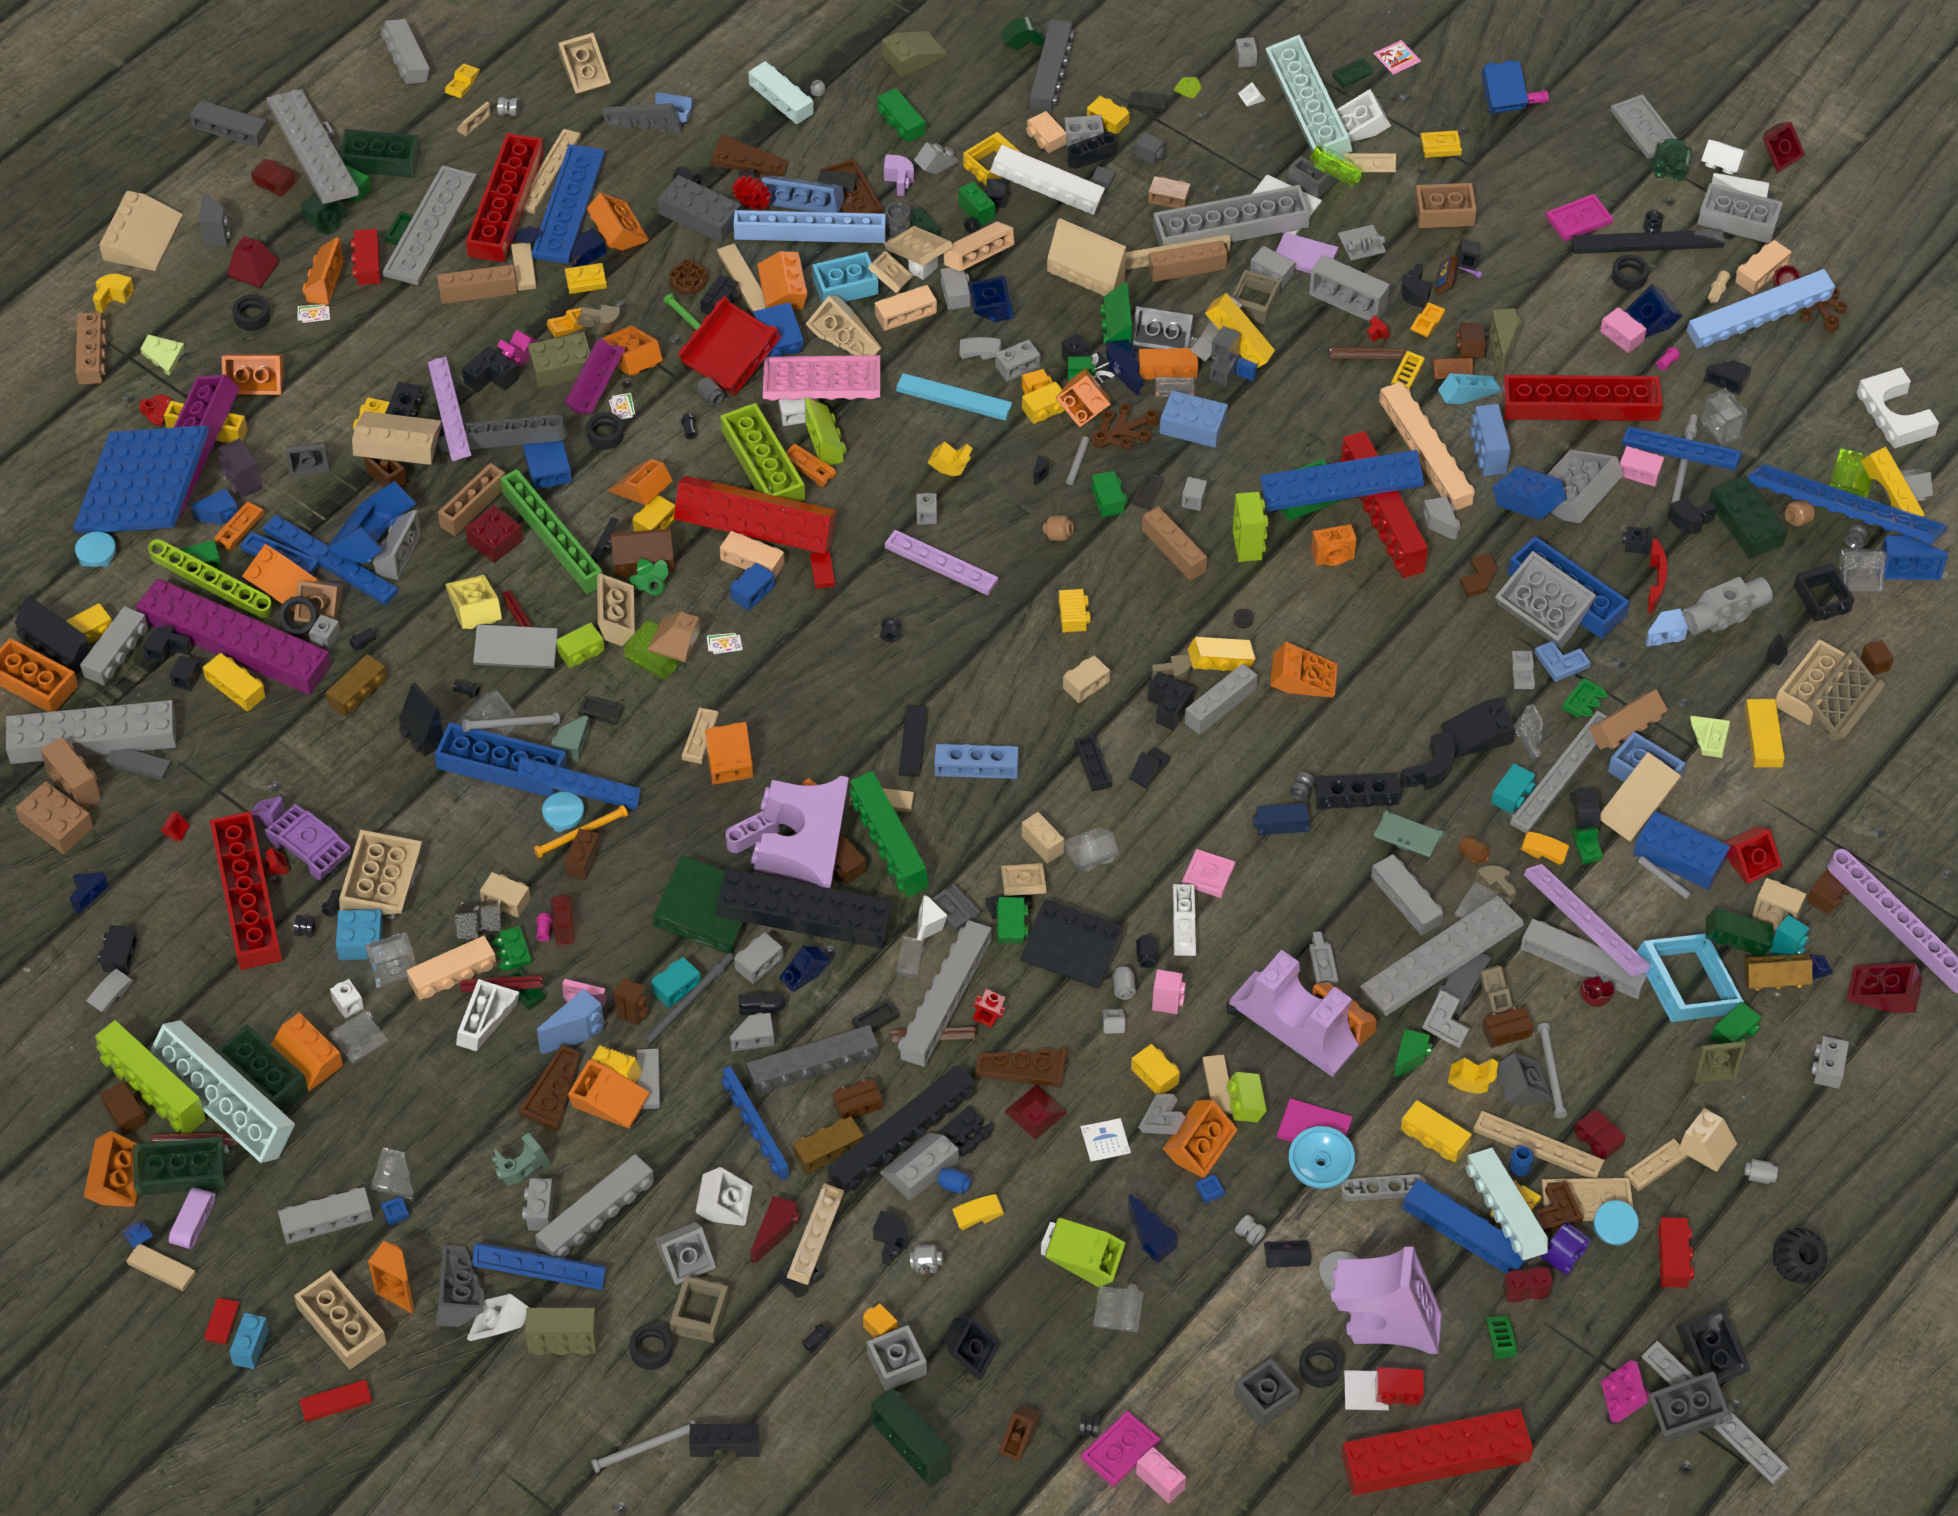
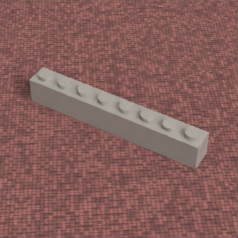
M969 920L964 928L961 927L957 942L951 945L949 957L943 960L941 971L935 975L931 990L928 989L926 991L923 1005L918 1006L916 1018L909 1023L905 1038L902 1037L899 1042L898 1049L900 1050L902 1060L925 1067L992 942L991 927Z

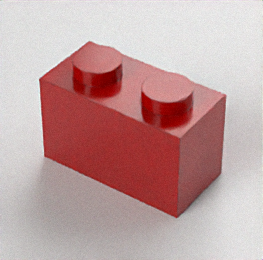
M1378 1367L1375 1377L1376 1402H1381L1385 1405H1392L1394 1403L1407 1406L1421 1405L1424 1395L1423 1370Z

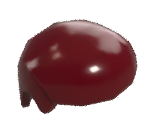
M1781 266L1772 277L1773 285L1776 288L1801 278V274L1793 266Z
M1600 977L1587 978L1582 981L1579 993L1581 998L1589 1005L1602 1007L1611 1000L1615 988L1611 981L1604 983Z

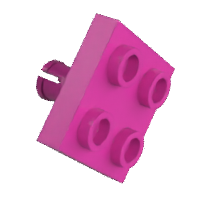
M1630 1360L1601 1381L1611 1422L1619 1423L1648 1403L1649 1391L1643 1386L1636 1361Z

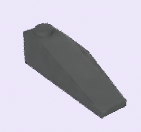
M443 1244L436 1325L459 1327L483 1313L484 1291L479 1286L478 1276L473 1271L472 1262L465 1246Z

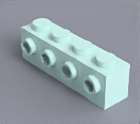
M765 61L749 71V85L795 124L814 114L812 98L806 96L786 76L781 75L774 66L769 65Z

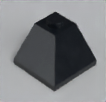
M972 1316L955 1317L945 1334L949 1353L975 1378L981 1380L1000 1342Z

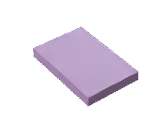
M1284 232L1276 252L1294 261L1296 270L1311 274L1312 268L1322 255L1335 259L1338 247Z

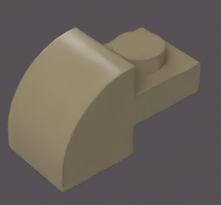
M602 304L599 310L582 307L577 318V324L595 327L596 334H605L614 327L620 308Z
M1189 654L1171 656L1170 663L1152 665V680L1160 672L1185 684L1191 675L1192 663Z
M1495 865L1485 866L1477 870L1475 882L1487 896L1496 893L1508 906L1514 904L1516 889L1513 884L1509 883V871Z
M1497 965L1479 970L1483 988L1480 989L1490 1013L1503 1012L1513 1007L1509 988L1505 985L1502 966Z

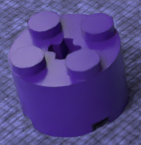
M1566 1222L1552 1238L1548 1246L1549 1248H1547V1253L1542 1254L1541 1258L1561 1273L1568 1275L1575 1266V1262L1584 1255L1587 1250L1586 1248L1592 1240Z

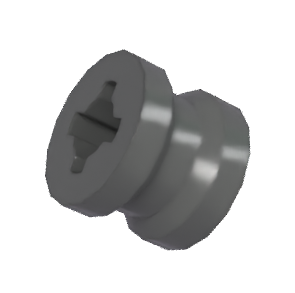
M1860 524L1849 526L1848 534L1844 540L1846 545L1853 549L1862 548L1865 543L1864 539L1867 538L1868 530Z

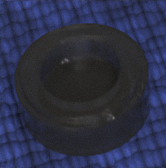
M1241 608L1235 611L1233 622L1238 628H1249L1253 624L1254 615L1249 609Z

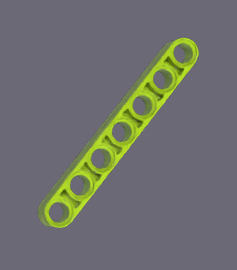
M155 539L149 543L148 551L153 562L259 618H267L272 614V603L267 595L162 540ZM157 549H162V550H163V551H162L161 553H159V554H155V553H154V551L157 550ZM174 558L180 559V561L177 563L171 562ZM192 567L198 568L195 572L188 571ZM207 577H215L213 581H206ZM225 586H232L231 590H223ZM243 595H249V596H250V597H249L248 599H246V600L241 599V597H242ZM261 604H267V605H268V606H267L266 608H264V609L258 608V606L261 605Z

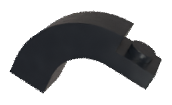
M1451 731L1431 735L1429 748L1433 759L1422 766L1402 769L1400 778L1402 788L1415 787L1422 784L1424 790H1429L1441 784L1449 776L1455 755V742Z

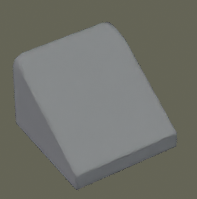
M1102 1010L1104 1033H1124V1010Z

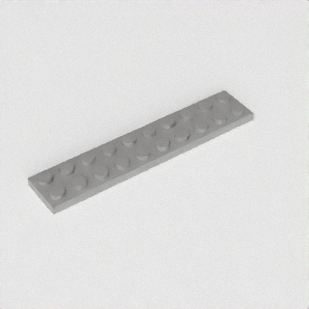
M302 89L267 97L268 107L322 204L359 195L357 186Z

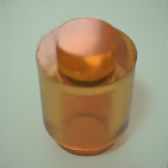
M1465 836L1458 845L1461 855L1477 865L1485 863L1490 856L1489 847L1474 837Z

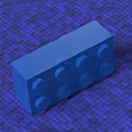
M1654 811L1636 840L1633 855L1640 858L1644 856L1653 864L1709 890L1727 861L1730 846Z

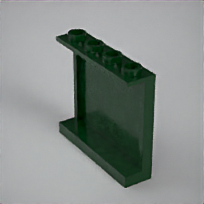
M682 855L653 914L652 926L721 952L732 954L736 938L744 922L716 917L724 870L718 869L712 864L702 863L693 857Z

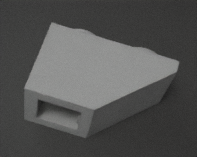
M926 142L914 159L924 171L933 174L947 169L959 160L954 156L955 152L949 147L943 148L937 143L931 144Z
M1447 496L1424 500L1422 513L1428 528L1448 538L1457 539L1460 522L1458 519H1455L1453 504L1449 503Z

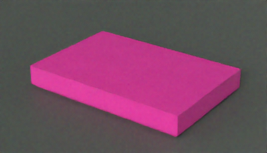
M1595 194L1547 211L1545 215L1564 242L1572 239V235H1583L1613 223L1614 219Z
M1290 1098L1277 1138L1293 1142L1302 1131L1317 1126L1334 1128L1347 1137L1352 1116Z
M1126 1411L1080 1455V1459L1114 1488L1137 1466V1461L1152 1447L1156 1448L1161 1443V1439L1129 1411Z

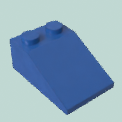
M1885 536L1879 557L1881 579L1941 580L1948 552L1907 536Z

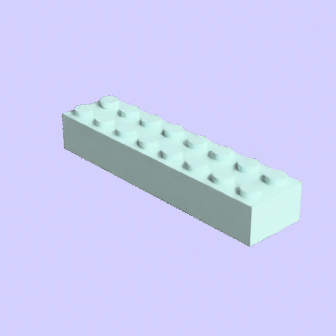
M1300 35L1267 47L1266 52L1269 63L1316 162L1322 164L1339 157L1340 154L1352 152L1349 136Z
M181 1020L163 1024L150 1052L200 1098L203 1111L260 1163L278 1159L295 1123Z

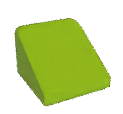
M1183 77L1175 86L1174 91L1189 98H1194L1202 87L1197 77Z

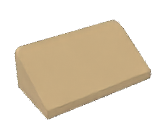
M489 102L483 104L458 126L457 131L467 136L491 116Z

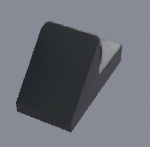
M1154 747L1148 754L1142 752L1129 779L1147 789L1168 765L1170 757Z

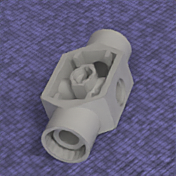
M1740 577L1705 591L1695 605L1682 611L1688 626L1687 630L1692 635H1697L1708 629H1711L1712 632L1724 630L1729 625L1744 621L1753 610L1771 603L1773 594L1768 582L1763 577H1758L1746 583Z

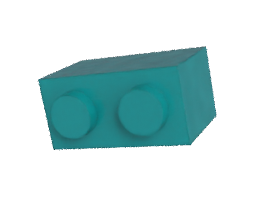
M1514 763L1493 791L1491 803L1514 814L1516 809H1520L1524 804L1527 794L1531 795L1536 787L1534 783L1536 774Z
M1787 915L1776 929L1773 947L1770 949V952L1775 955L1805 953L1806 949L1804 947L1810 939L1808 937L1810 928Z
M682 957L680 960L671 963L668 969L663 973L657 974L652 979V993L669 1009L684 998L701 981L700 972Z

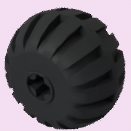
M1804 1228L1787 1230L1779 1236L1774 1244L1772 1256L1775 1257L1773 1260L1774 1266L1778 1267L1776 1270L1780 1275L1784 1276V1279L1790 1282L1804 1284L1814 1281L1823 1273L1828 1259V1255H1825V1252H1827L1826 1246L1822 1245L1824 1243L1823 1240L1815 1232Z

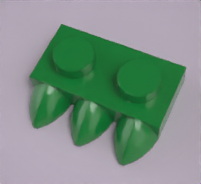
M1583 678L1563 703L1562 710L1579 719L1581 716L1592 717L1594 714L1590 708L1601 707L1597 698H1608V695L1602 687Z
M517 926L499 931L500 935L490 943L492 946L501 947L495 953V957L505 959L498 968L501 970H513L531 965V957L521 927Z

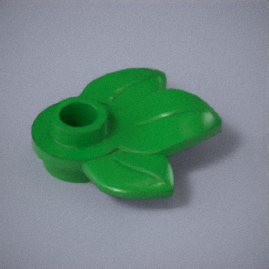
M640 558L637 564L638 574L630 577L631 584L638 590H646L650 595H659L664 590V580L668 575L666 562L660 559L653 564L646 559ZM654 581L658 583L656 589L651 587V583Z

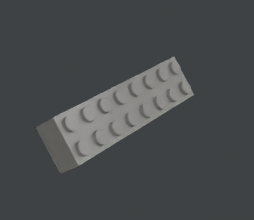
M1300 185L1153 213V228L1159 246L1223 235H1230L1231 242L1309 227V210Z
M172 700L6 716V751L10 764L43 761L40 749L60 737L66 743L70 742L76 751L75 754L82 757L110 754L111 750L119 749L146 751L176 748V714Z

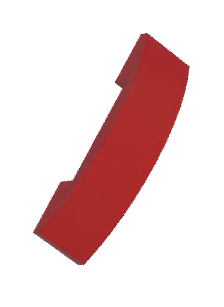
M1657 539L1652 540L1650 549V566L1657 567V586H1650L1647 614H1652L1659 605L1667 579V560L1664 550Z

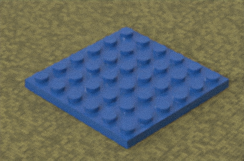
M206 425L109 432L73 530L76 533H90L97 531L112 532L174 528L210 431Z

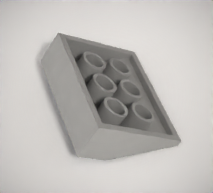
M1570 449L1547 474L1561 479L1566 495V500L1550 513L1564 521L1581 523L1623 477L1618 458L1616 456Z
M1532 551L1495 598L1501 608L1548 641H1553L1558 648L1562 649L1575 633L1596 598V594Z

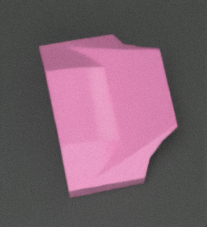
M564 979L562 984L563 997L567 1002L584 989L602 1004V1008L605 1006L607 1000L605 988Z

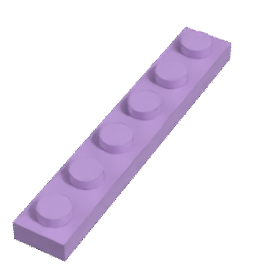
M894 530L885 542L886 549L983 594L989 595L998 583L997 576L897 530Z

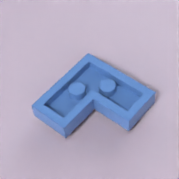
M1553 641L1535 648V655L1555 682L1590 668L1591 662L1581 648L1562 655Z

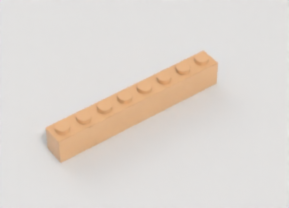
M1402 382L1382 388L1380 390V404L1410 450L1418 451L1420 465L1441 497L1447 496L1449 503L1453 504L1454 511L1472 505L1475 495L1473 486L1469 485L1464 472L1459 470L1454 457H1451L1447 452L1446 445L1439 440L1436 430L1432 429L1427 416L1422 414L1419 404L1412 399L1409 389L1405 388Z

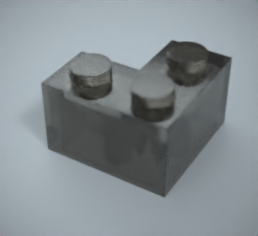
M501 900L459 902L455 912L457 939L473 941L475 938H478L480 932L496 934L498 931H501L503 927Z

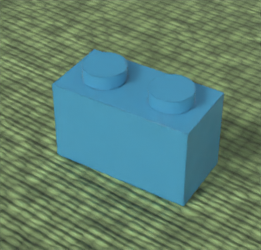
M244 1313L229 1352L233 1365L255 1369L269 1333L266 1317Z

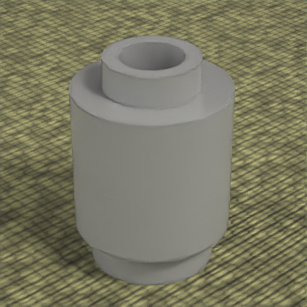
M1129 967L1117 968L1113 974L1114 994L1122 1000L1130 999L1136 993L1134 973Z
M1751 1159L1750 1163L1746 1162L1744 1175L1748 1176L1749 1181L1764 1184L1775 1183L1778 1166L1773 1165L1772 1162Z

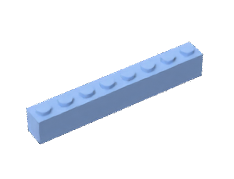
M735 210L734 214L735 240L885 243L886 214Z
M1825 269L1690 320L1686 331L1697 349L1703 346L1708 347L1714 342L1724 341L1734 334H1742L1752 327H1760L1765 322L1776 321L1783 315H1791L1804 307L1809 308L1817 302L1827 301L1832 297L1835 285Z

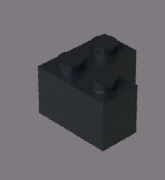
M487 346L462 368L464 384L477 393L490 382L506 391L519 380L517 364L490 346Z
M1158 672L1148 687V701L1159 705L1156 723L1174 731L1184 717L1186 708L1193 703L1194 688Z

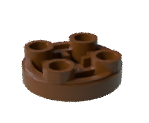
M684 259L682 263L676 265L669 272L671 287L681 294L698 293L705 288L708 281L707 270L691 259Z

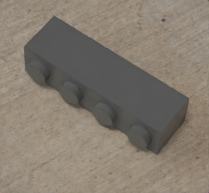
M200 100L190 114L193 128L257 148L260 147L269 133L265 119L215 105L211 102Z

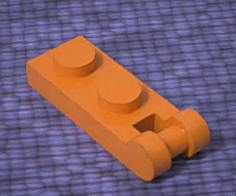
M795 443L785 452L794 468L814 480L820 487H824L829 479H833L837 475L834 468Z
M247 501L217 533L214 538L215 543L220 546L224 545L229 551L235 550L237 543L264 515L263 509Z

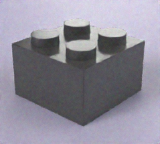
M1270 1358L1235 1382L1234 1396L1263 1428L1297 1405L1300 1391Z

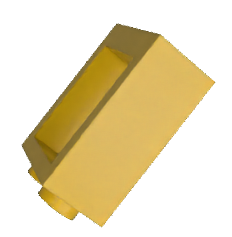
M996 132L963 153V166L967 171L974 174L978 181H982L986 185V179H1000L1002 177L991 173V169L987 171L977 161L993 151L998 153L1001 145L1018 152L1020 151L1000 133Z

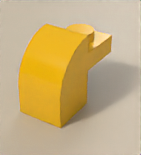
M108 274L98 279L95 283L97 292L93 296L96 311L103 313L111 300L126 304L134 292L132 278L120 274Z
M944 441L933 450L927 463L941 473L959 476L971 458L969 454L973 448L965 444L956 451Z
M1463 1058L1451 1064L1448 1083L1466 1092L1476 1094L1488 1092L1489 1083L1495 1081L1497 1077L1499 1062L1490 1059L1477 1065L1467 1058Z

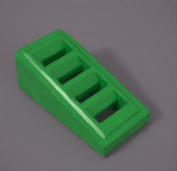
M1508 1315L1486 1317L1493 1360L1515 1358L1517 1347ZM1504 1322V1325L1493 1326L1492 1324ZM1495 1330H1506V1332L1495 1333ZM1497 1337H1507V1339H1500V1340H1497L1496 1338H1497ZM1498 1344H1508L1509 1346L1499 1347Z

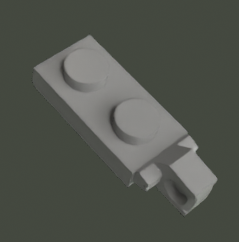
M1321 931L1313 932V944H1309V954L1316 984L1329 982L1332 985H1338V976L1331 944L1323 942Z

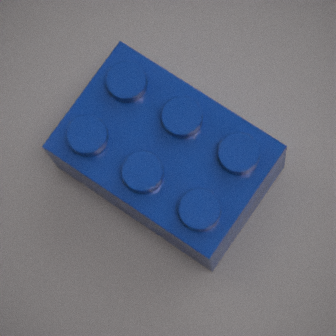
M1522 466L1514 468L1513 471L1492 486L1497 506L1541 520L1566 500L1561 479Z

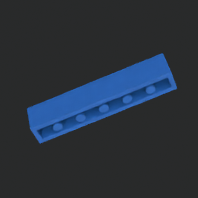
M1418 1179L1405 1196L1401 1209L1502 1272L1508 1273L1513 1270H1522L1528 1259L1522 1260L1520 1255L1514 1252L1509 1237L1506 1238L1502 1229L1494 1227L1487 1219L1478 1217L1466 1206L1457 1204L1448 1195L1436 1191L1429 1183Z

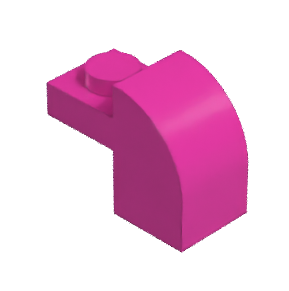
M516 330L509 343L500 340L497 346L503 349V356L517 364V366H521L529 359L528 344L538 341Z

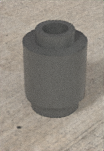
M702 378L698 382L696 390L709 404L718 405L724 399L723 390L712 378Z

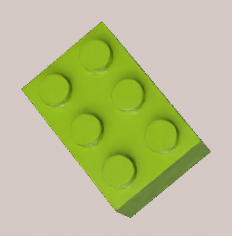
M1259 492L1235 494L1232 532L1238 562L1262 560V552L1266 551L1264 539H1267L1266 527H1268L1267 515L1263 514L1265 503L1264 499H1260Z

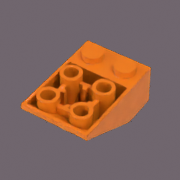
M650 459L636 465L608 490L613 494L646 505L661 491L665 490L673 480L663 462Z
M1285 642L1273 653L1270 686L1286 693L1333 698L1335 696L1338 664Z
M746 722L705 729L707 759L712 785L753 778Z
M588 1060L568 1093L573 1108L630 1129L650 1095L649 1091L611 1068L592 1060Z

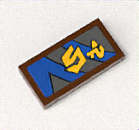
M1454 255L1440 264L1435 292L1439 295L1452 287L1458 258Z

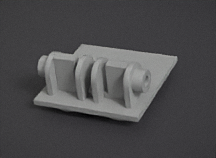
M1373 225L1338 233L1350 261L1386 253L1383 243H1385L1384 236L1378 235Z

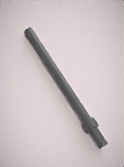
M727 953L718 963L715 962L710 967V972L643 1039L644 1042L650 1045L716 977L721 976L725 971L724 968L734 959V956L731 953Z

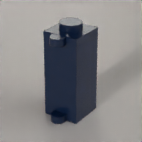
M1306 803L1257 806L1256 815H1252L1253 827H1257L1258 835L1309 832V817Z

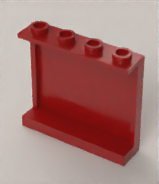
M724 296L715 304L713 311L704 318L698 330L693 332L687 344L681 347L678 356L683 364L705 378H712L719 387L736 396L780 340L781 335L777 328L772 325L768 327L730 303L727 297Z

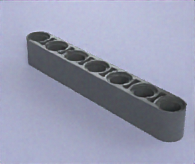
M560 415L464 424L470 450L555 442L565 439L568 435L564 420ZM441 426L437 446L440 451L449 452L444 427Z

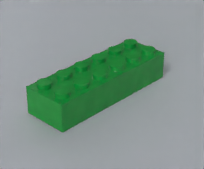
M873 771L851 780V789L849 790L852 798L850 801L855 812L859 811L861 815L859 819L864 828L867 827L870 831L868 836L872 844H877L878 855L881 860L885 859L889 875H894L898 892H903L907 899L929 889L926 867Z

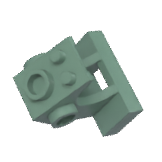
M529 1133L522 1137L524 1150L515 1159H505L496 1149L494 1150L495 1156L492 1157V1160L496 1165L497 1176L499 1180L503 1179L507 1186L523 1182L541 1166L545 1170L551 1165L541 1146Z

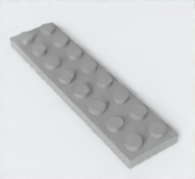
M441 166L383 270V276L415 285L420 284L476 183L477 174Z
M1497 895L1360 986L1361 991L1387 1016L1524 925L1523 920Z

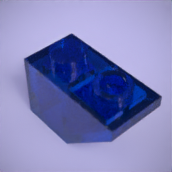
M802 946L779 978L791 992H795L819 977L830 960L818 946Z

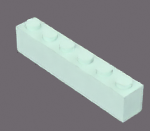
M1493 1148L1468 1155L1467 1174L1470 1178L1474 1179L1477 1191L1483 1194L1486 1206L1488 1208L1491 1207L1495 1221L1497 1223L1500 1222L1503 1234L1506 1238L1509 1237L1514 1252L1518 1253L1522 1260L1547 1253L1548 1238Z

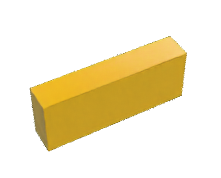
M1747 699L1745 714L1753 767H1783L1785 758L1776 700Z

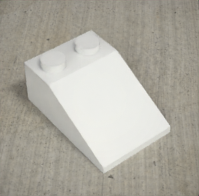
M1370 89L1336 110L1350 142L1376 136L1391 127L1383 108Z

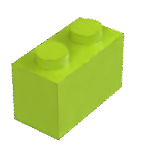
M592 623L556 640L557 652L569 668L580 665L585 660L605 651L603 638Z
M1235 1072L1226 1085L1234 1120L1258 1122L1267 1112L1260 1076L1253 1073Z

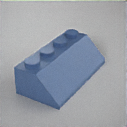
M776 176L762 178L763 186L769 187L768 192L772 193L770 197L772 200L769 203L771 206L810 212L839 213L844 201L842 186Z

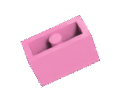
M1618 307L1602 319L1600 332L1629 353L1644 342L1646 328Z
M1627 446L1620 462L1623 477L1655 487L1662 471L1664 457Z
M1157 970L1152 1010L1178 1014L1179 1006L1183 1007L1186 983L1182 982V973Z
M1154 1447L1137 1461L1136 1474L1167 1503L1172 1502L1185 1490L1186 1476Z

